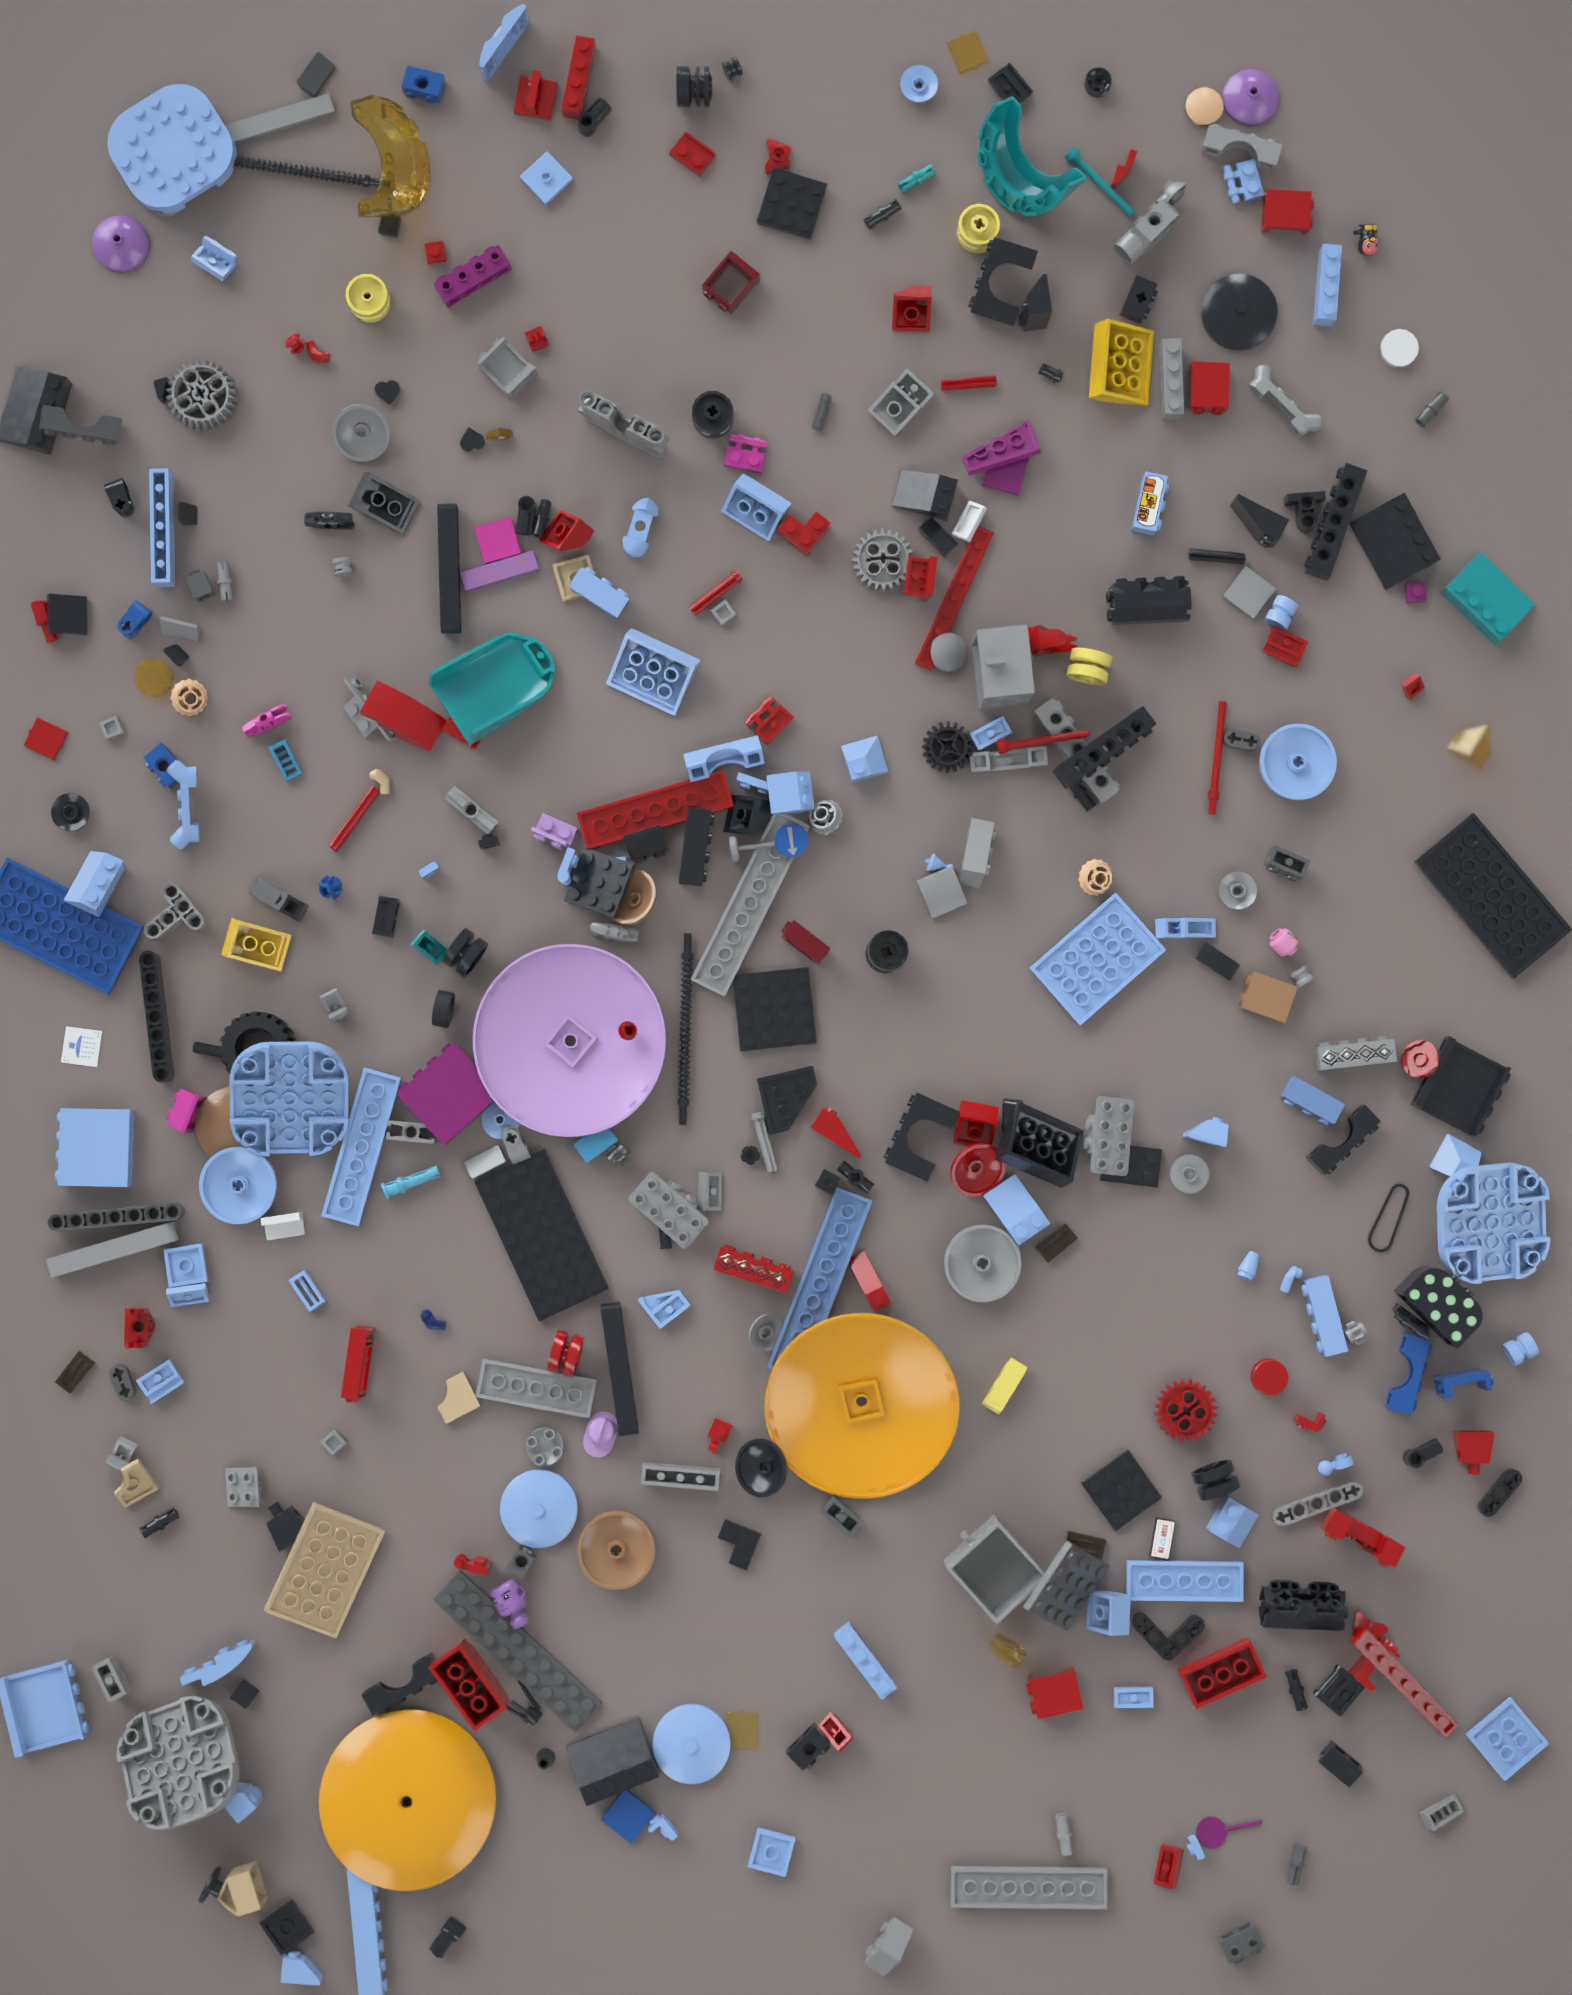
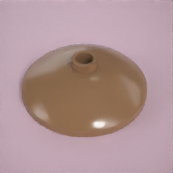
M639 869L634 870L617 919L612 918L617 923L623 925L636 924L645 919L654 908L657 900V886L654 879L648 873Z

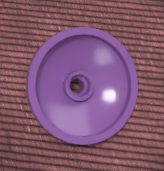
M1256 69L1242 70L1234 74L1226 83L1222 97L1223 105L1227 114L1234 121L1247 126L1259 125L1269 120L1275 113L1279 104V90L1275 81L1265 72ZM1254 90L1256 91V94L1253 95L1250 91Z
M117 215L107 218L96 228L92 238V249L95 257L101 265L114 272H127L137 268L142 264L149 252V237L141 223L129 216ZM120 237V241L115 242V238Z

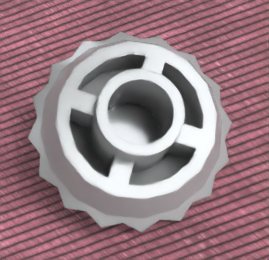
M832 800L817 802L814 805L815 809L810 810L808 817L809 825L813 832H817L819 835L833 833L842 822V808Z

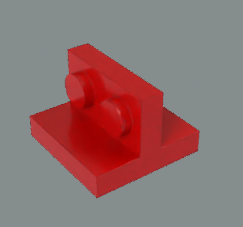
M533 70L532 77L520 75L514 114L551 121L558 86L557 81L542 79L541 71Z
M908 556L903 595L919 597V601L925 602L930 599L934 591L938 557L930 556L928 559Z

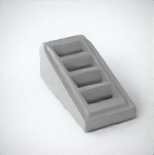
M1453 1794L1419 1813V1816L1426 1829L1434 1832L1464 1813V1810L1456 1795ZM1449 1803H1452L1455 1809L1454 1812L1450 1808ZM1443 1807H1445V1809H1446V1811H1447V1813H1448L1447 1816H1446L1444 1810L1442 1809ZM1436 1811H1438L1441 1819L1438 1818L1437 1814L1435 1813Z

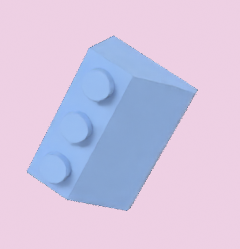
M743 473L734 483L721 512L767 541H770L792 503Z
M90 851L64 902L99 917L126 869L124 861L105 852Z

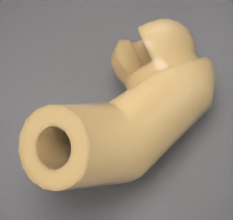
M380 769L372 770L369 776L371 780H375L380 784V795H390L389 777Z

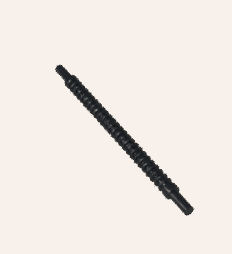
M238 155L234 161L235 167L240 165L241 168L244 166L246 169L251 167L252 170L256 168L257 170L262 169V171H265L266 169L267 172H270V170L273 173L278 171V174L283 172L284 175L286 173L289 175L293 173L294 176L299 174L300 177L302 175L305 178L310 176L311 179L313 177L315 179L320 177L321 180L324 178L326 181L331 179L332 182L336 180L337 183L339 181L345 183L346 181L347 184H350V182L353 185L358 183V186L363 184L364 187H370L371 185L389 188L390 185L389 180L371 178L370 175L362 176L359 174L357 176L356 173L351 175L350 172L346 174L345 171L343 173L337 171L336 173L335 170L330 172L329 169L326 171L324 168L319 170L318 167L316 169L313 167L309 169L308 166L303 168V165L298 167L297 164L294 166L292 163L287 165V163L282 164L279 162L277 164L276 161L271 163L270 160L266 162L265 159L261 161L260 159L255 160V158H252L250 160L249 157L246 159L244 156L239 158Z
M684 933V952L681 953V959H683V962H681L683 964L681 968L683 970V973H681L683 975V978H681L683 984L681 986H683V989L680 991L683 994L680 997L683 999L680 1001L682 1003V1006H680L682 1008V1011H680L682 1014L680 1025L682 1027L679 1028L682 1030L679 1034L681 1036V1039H679L681 1041V1044H679L681 1047L679 1050L681 1052V1055H679L681 1066L678 1067L681 1069L678 1072L680 1074V1077H678L680 1079L678 1083L680 1085V1088H678L680 1091L678 1096L680 1098L677 1099V1105H679V1125H687V1106H689V1099H687L689 1094L687 1091L690 1089L687 1086L690 1085L688 1083L690 1079L688 1077V1074H690L688 1072V1069H690L688 1058L691 1057L688 1055L691 1052L688 1048L691 1046L689 1044V1041H691L689 1039V1036H691L689 1033L691 1022L689 1020L692 1019L689 1017V1014L692 1013L690 1011V1008H692L690 1006V1003H692L690 1000L692 997L690 995V992H692L690 989L692 987L690 976L693 975L691 973V970H693L691 968L693 964L691 962L693 960V953H691L692 933Z

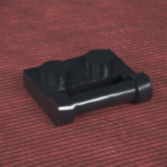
M1337 1663L1334 1666L1335 1670L1318 1690H1314L1313 1694L1341 1717L1365 1687ZM1340 1675L1344 1676L1343 1681L1329 1698H1326L1324 1694Z

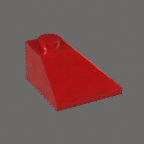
M910 286L894 294L892 331L930 332L931 286Z
M559 510L545 530L544 537L540 538L539 541L562 552L584 547L591 539L594 530L581 518Z

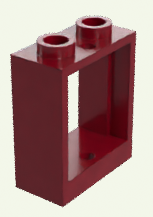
M730 251L702 284L703 295L709 300L713 299L718 303L717 306L722 311H728L732 314L760 281V273L733 251ZM730 265L750 281L731 304L711 289Z
M795 920L791 923L788 921L782 928V938L817 965L821 963L830 951L829 946Z

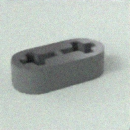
M1229 730L1224 734L1223 742L1229 748L1253 751L1259 746L1260 738L1255 733ZM1234 734V738L1240 739V741L1230 743L1227 737ZM1252 737L1256 744L1250 747L1249 743L1243 742V740H1249Z
M123 1364L113 1366L109 1374L118 1398L124 1401L133 1398L136 1389L129 1369ZM117 1368L124 1371V1374L121 1375L123 1381H121L120 1376H115ZM122 1383H124L126 1389L130 1388L131 1392L128 1393V1397L126 1394H122L124 1390Z

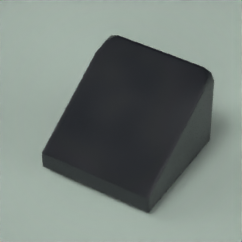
M168 377L157 379L153 382L157 398L163 404L166 403V396H168L166 389L170 388Z
M179 502L178 520L183 525H197V507L185 502Z
M178 644L163 649V652L177 666L181 667L190 658Z
M244 1679L230 1698L246 1709L260 1690Z

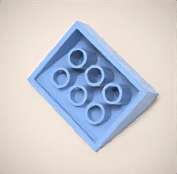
M631 628L625 634L606 684L675 716L695 675L700 659Z

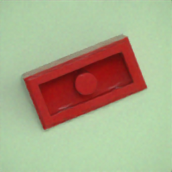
M1161 1845L1154 1884L1168 1889L1177 1887L1184 1849Z

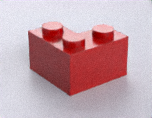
M817 511L805 525L789 514L778 527L777 534L808 557L831 528V522Z

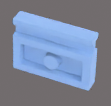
M168 1359L136 1380V1382L152 1404L185 1383V1380L180 1376L181 1374L172 1360Z

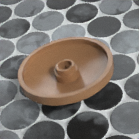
M230 1087L217 1090L208 1096L201 1104L196 1116L195 1132L198 1142L211 1157L219 1151L230 1147H244L240 1142H237L231 1131Z
M621 1510L607 1511L594 1517L583 1529L577 1546L578 1561L584 1574L596 1585L611 1590L626 1589L639 1583L650 1571L655 1557L654 1537L647 1524L638 1516Z

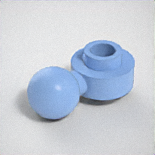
M1344 1453L1335 1456L1336 1460L1333 1462L1321 1461L1318 1465V1471L1323 1476H1329L1335 1469L1339 1470L1352 1466L1354 1464L1352 1456H1347Z

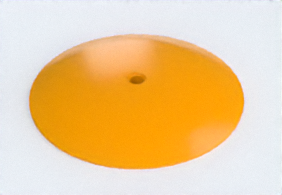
M410 1709L396 1710L376 1716L364 1722L347 1735L336 1748L326 1766L319 1795V1812L322 1828L337 1858L346 1868L362 1880L378 1887L398 1891L429 1888L452 1878L463 1870L478 1854L485 1843L493 1823L496 1806L493 1772L484 1751L477 1741L463 1727L442 1715ZM403 1797H410L412 1804L410 1806L404 1805L402 1803Z

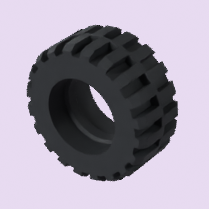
M253 1011L241 1014V1017L234 1018L231 1021L232 1024L230 1026H226L224 1029L225 1034L220 1039L222 1047H219V1053H222V1064L226 1065V1070L230 1073L234 1061L241 1054L242 1042L250 1032L256 1030L265 1031L273 1037L275 1042H296V1038L292 1035V1029L278 1016Z

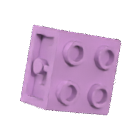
M542 813L536 828H531L535 839L544 843L548 840L553 847L562 851L564 848H570L578 828L545 813Z

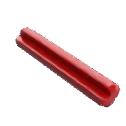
M996 376L941 380L942 391L987 388L997 385Z

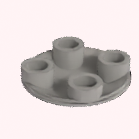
M945 633L933 640L931 658L936 668L943 671H955L964 664L967 657V648L964 641L958 635Z
M548 1427L538 1428L527 1438L526 1451L529 1458L537 1466H550L558 1462L562 1457L564 1441L556 1430Z

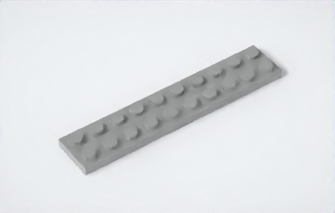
M773 814L759 843L774 841L777 831L784 825L796 824L802 827L806 833L810 825L787 814ZM775 846L755 849L690 980L723 997L726 996L794 858L781 855Z

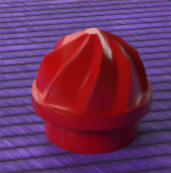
M630 1021L622 1022L618 1028L619 1036L623 1040H632L637 1034L636 1025Z

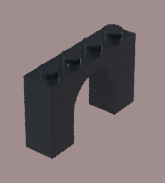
M994 237V240H989L986 251H989L987 259H983L980 270H983L982 277H978L974 287L977 289L976 296H971L968 307L971 308V313L1014 326L1020 307L997 299L990 290L989 279L993 270L1001 264L1010 263L1032 270L1038 250Z
M916 1093L915 1096H910L907 1103L910 1108L907 1113L903 1112L899 1121L902 1124L900 1130H895L891 1139L894 1143L891 1148H887L883 1158L886 1159L885 1163L928 1182L936 1164L918 1157L909 1149L907 1144L908 1130L915 1122L920 1120H931L952 1129L959 1111L920 1093Z

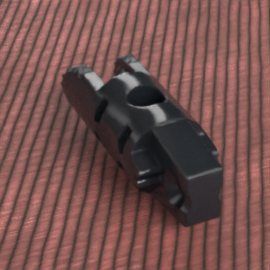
M319 511L305 513L304 524L307 527L319 529H353L355 527L351 513Z

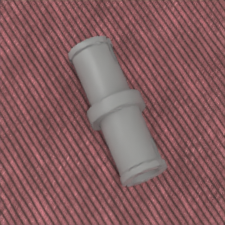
M223 561L224 569H222L221 562L216 563L218 572L217 584L220 587L221 601H226L225 593H227L228 601L233 600L231 583L233 582L229 574L228 561Z
M1059 1813L1055 1818L1058 1829L1056 1835L1060 1842L1061 1855H1072L1074 1853L1071 1843L1072 1831L1069 1830L1068 1814Z

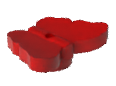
M768 138L766 140V147L770 153L769 159L765 164V173H771L773 167L782 170L789 168L790 160L788 155L791 152V147Z
M1355 1612L1354 1625L1352 1627L1353 1637L1363 1627L1368 1629L1377 1640L1384 1633L1388 1632L1389 1629L1386 1625L1373 1623L1371 1620H1367L1362 1612Z

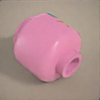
M1287 928L1277 929L1269 938L1270 946L1281 957L1286 955L1292 956L1298 949L1296 947L1298 939Z

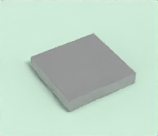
M1245 566L1222 597L1253 620L1276 588Z

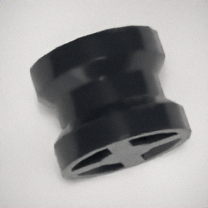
M736 56L729 62H722V67L728 80L733 79V76L743 75Z

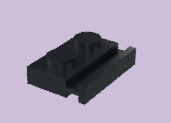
M1010 62L988 79V83L1002 100L1013 96L1019 103H1022L1028 96L1033 94V90Z

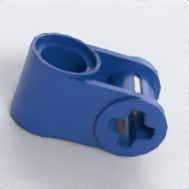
M134 601L119 620L118 630L126 638L135 637L150 620L153 612L139 601ZM125 626H129L131 629H125Z

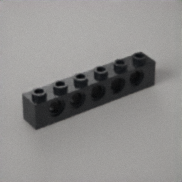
M1348 463L1342 468L1339 467L1335 477L1338 479L1337 484L1332 486L1329 494L1332 497L1331 501L1326 503L1323 514H1326L1324 521L1321 520L1317 528L1319 532L1318 538H1314L1310 548L1313 549L1312 555L1307 557L1304 567H1307L1306 574L1326 581L1331 577L1368 470ZM1343 482L1349 483L1351 485V489H1345L1343 487ZM1337 500H1342L1345 507H1339ZM1332 517L1336 518L1339 524L1333 525L1330 519ZM1324 535L1331 536L1332 543L1326 542ZM1318 553L1325 554L1326 560H1320Z
M1142 706L1059 764L1052 772L1065 789L1071 785L1075 788L1083 782L1081 778L1085 775L1089 778L1097 772L1095 768L1098 766L1103 768L1111 762L1109 758L1112 756L1117 758L1125 752L1124 748L1126 746L1131 748L1137 744L1140 736L1145 738L1153 732L1151 728L1157 723L1145 707ZM1131 726L1136 729V732L1132 730ZM1089 756L1093 757L1094 762L1089 759ZM1075 766L1080 769V772L1075 769Z

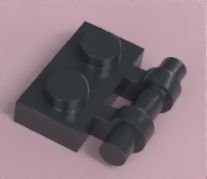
M1396 1303L1392 1309L1395 1314L1394 1318L1399 1321V1324L1410 1328L1417 1337L1421 1336L1427 1340L1430 1336L1429 1326Z

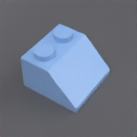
M789 772L767 776L771 814L803 813L815 809L810 772Z
M1225 1495L1206 1528L1223 1540L1240 1548L1259 1514Z
M1095 1590L1087 1599L1086 1629L1109 1636L1129 1635L1131 1595Z
M238 1782L234 1796L224 1808L239 1823L255 1810L264 1798L258 1787H254L251 1783Z

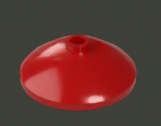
M976 1143L967 1146L958 1153L951 1165L950 1178L954 1187L961 1194L970 1197L983 1196L1000 1184L1005 1174L1006 1164L996 1160L998 1149L988 1143Z

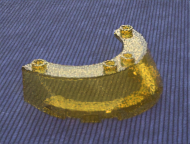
M372 94L351 101L352 117L373 138L379 151L382 166L381 181L376 192L368 198L360 199L358 202V217L373 218L410 214L424 201L423 196L425 191L428 190L430 182L428 152L425 142H421L417 133L420 131L412 117L408 118L400 105L387 98Z

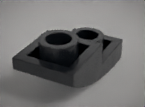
M1205 943L1196 957L1198 961L1229 981L1240 967V964L1208 943Z

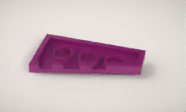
M1028 419L1023 422V425L1008 430V433L1002 437L998 436L992 439V442L988 445H982L964 455L963 463L968 476L1040 454L1041 448Z

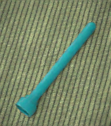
M1074 146L1064 158L1069 163H1076L1128 216L1133 217L1135 215L1134 209L1081 158L1080 151Z

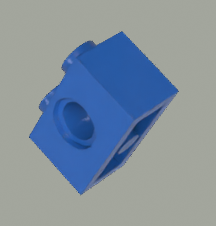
M407 65L401 87L403 93L411 99L421 98L428 103H441L446 80L444 74ZM421 84H428L424 89L419 88Z
M160 743L144 756V759L147 761L145 765L151 772L155 771L158 774L157 780L163 787L167 785L172 789L178 782L167 773V770L162 771L161 765L168 762L170 766L177 759L166 745Z

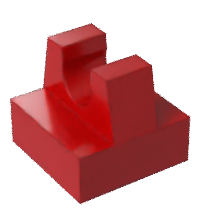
M542 326L524 333L532 352L549 346Z

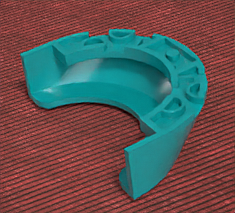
M1011 96L994 103L981 125L978 139H980L979 150L977 151L978 164L982 166L985 175L983 180L987 188L1000 204L1008 210L1022 213L1024 216H1037L1054 209L1077 190L1088 177L1079 168H1072L1062 175H1048L1039 171L1030 163L1022 149L1019 136L1020 120L1023 114L1022 106Z

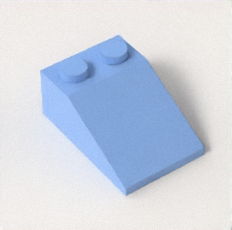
M1015 1174L983 1195L1018 1246L1050 1224Z

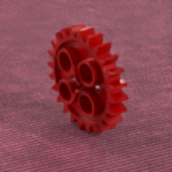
M1180 1379V1384L1174 1380L1173 1387L1166 1384L1168 1390L1166 1392L1160 1390L1163 1397H1156L1160 1401V1404H1154L1155 1407L1159 1408V1411L1154 1412V1414L1160 1416L1156 1422L1163 1423L1160 1429L1164 1430L1167 1428L1165 1434L1168 1436L1173 1433L1172 1439L1174 1440L1178 1436L1181 1442L1184 1441L1185 1437L1188 1442H1191L1192 1436L1199 1440L1198 1434L1205 1437L1204 1430L1211 1431V1428L1208 1426L1209 1423L1215 1424L1211 1418L1217 1417L1213 1410L1218 1407L1211 1403L1216 1399L1209 1398L1212 1392H1204L1206 1386L1203 1385L1199 1388L1200 1382L1198 1381L1192 1385L1191 1379H1188L1187 1384H1185L1184 1379ZM1191 1392L1192 1399L1185 1402L1183 1399L1184 1394ZM1196 1400H1200L1198 1404L1193 1405ZM1175 1403L1177 1406L1176 1411L1169 1413L1168 1406ZM1184 1406L1189 1408V1413L1187 1415L1185 1413H1182L1184 1411ZM1197 1408H1203L1204 1410L1201 1417L1195 1416ZM1181 1414L1175 1421H1172L1173 1417ZM1183 1419L1188 1420V1426L1185 1429L1179 1427V1423Z

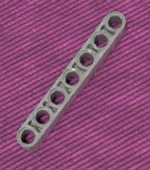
M170 1222L46 1259L50 1277L54 1278L178 1241L179 1237L175 1223Z

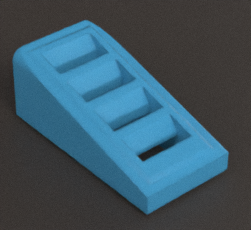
M286 739L268 747L285 782L303 774ZM285 746V750L276 754L275 750ZM286 753L289 754V757L283 760L278 758ZM292 760V764L284 768L282 767V764ZM293 767L296 768V771L286 775L285 771Z

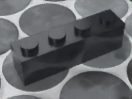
M688 806L679 884L702 886V882H706L707 871H704V865L709 863L710 852H706L707 844H711L712 833H709V825L714 823V814H711V809Z

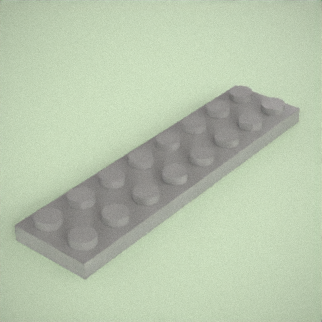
M951 1866L950 1906L951 1908L1107 1909V1868Z

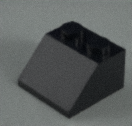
M661 825L623 835L631 861H636V863L647 861L649 856L654 855L655 858L666 855L665 852L669 851Z

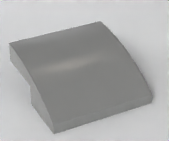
M952 866L917 880L920 892L932 919L967 904Z

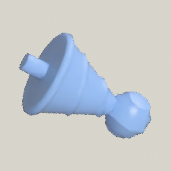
M934 853L930 859L925 860L928 863L927 871L943 870L950 866L955 871L952 864H944Z

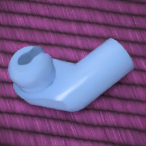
M1297 1266L1291 1267L1283 1278L1280 1290L1289 1293L1294 1277L1297 1279L1301 1278L1302 1269L1297 1268Z

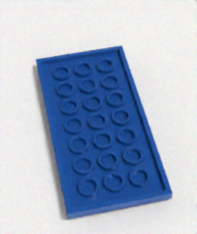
M6 858L0 869V940L110 995L145 926L107 907H104L101 915L97 917L64 902V899L70 890L69 888L10 858Z

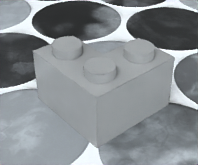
M895 1917L889 1922H884L880 1929L881 1936L877 1938L873 1946L870 1945L865 1953L867 1958L864 1964L883 1977L900 1962L913 1932L912 1928Z

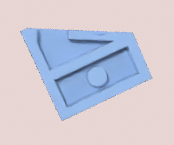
M680 1290L640 1297L638 1299L659 1329L691 1305Z

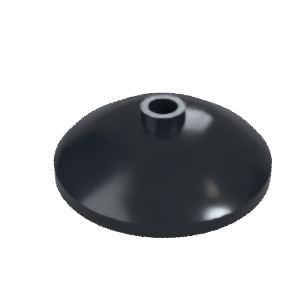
M764 1438L750 1440L741 1447L737 1454L735 1462L736 1476L740 1485L749 1494L756 1497L774 1495L782 1488L787 1477L785 1455L780 1447L771 1440Z

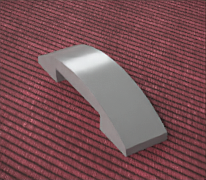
M1046 746L1011 750L1007 754L999 755V751L976 752L970 756L971 773L1018 770L1048 765Z

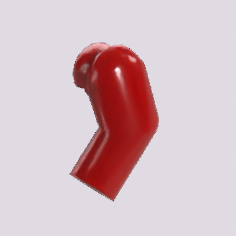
M314 341L305 343L312 361L320 364L330 361V354L317 350Z

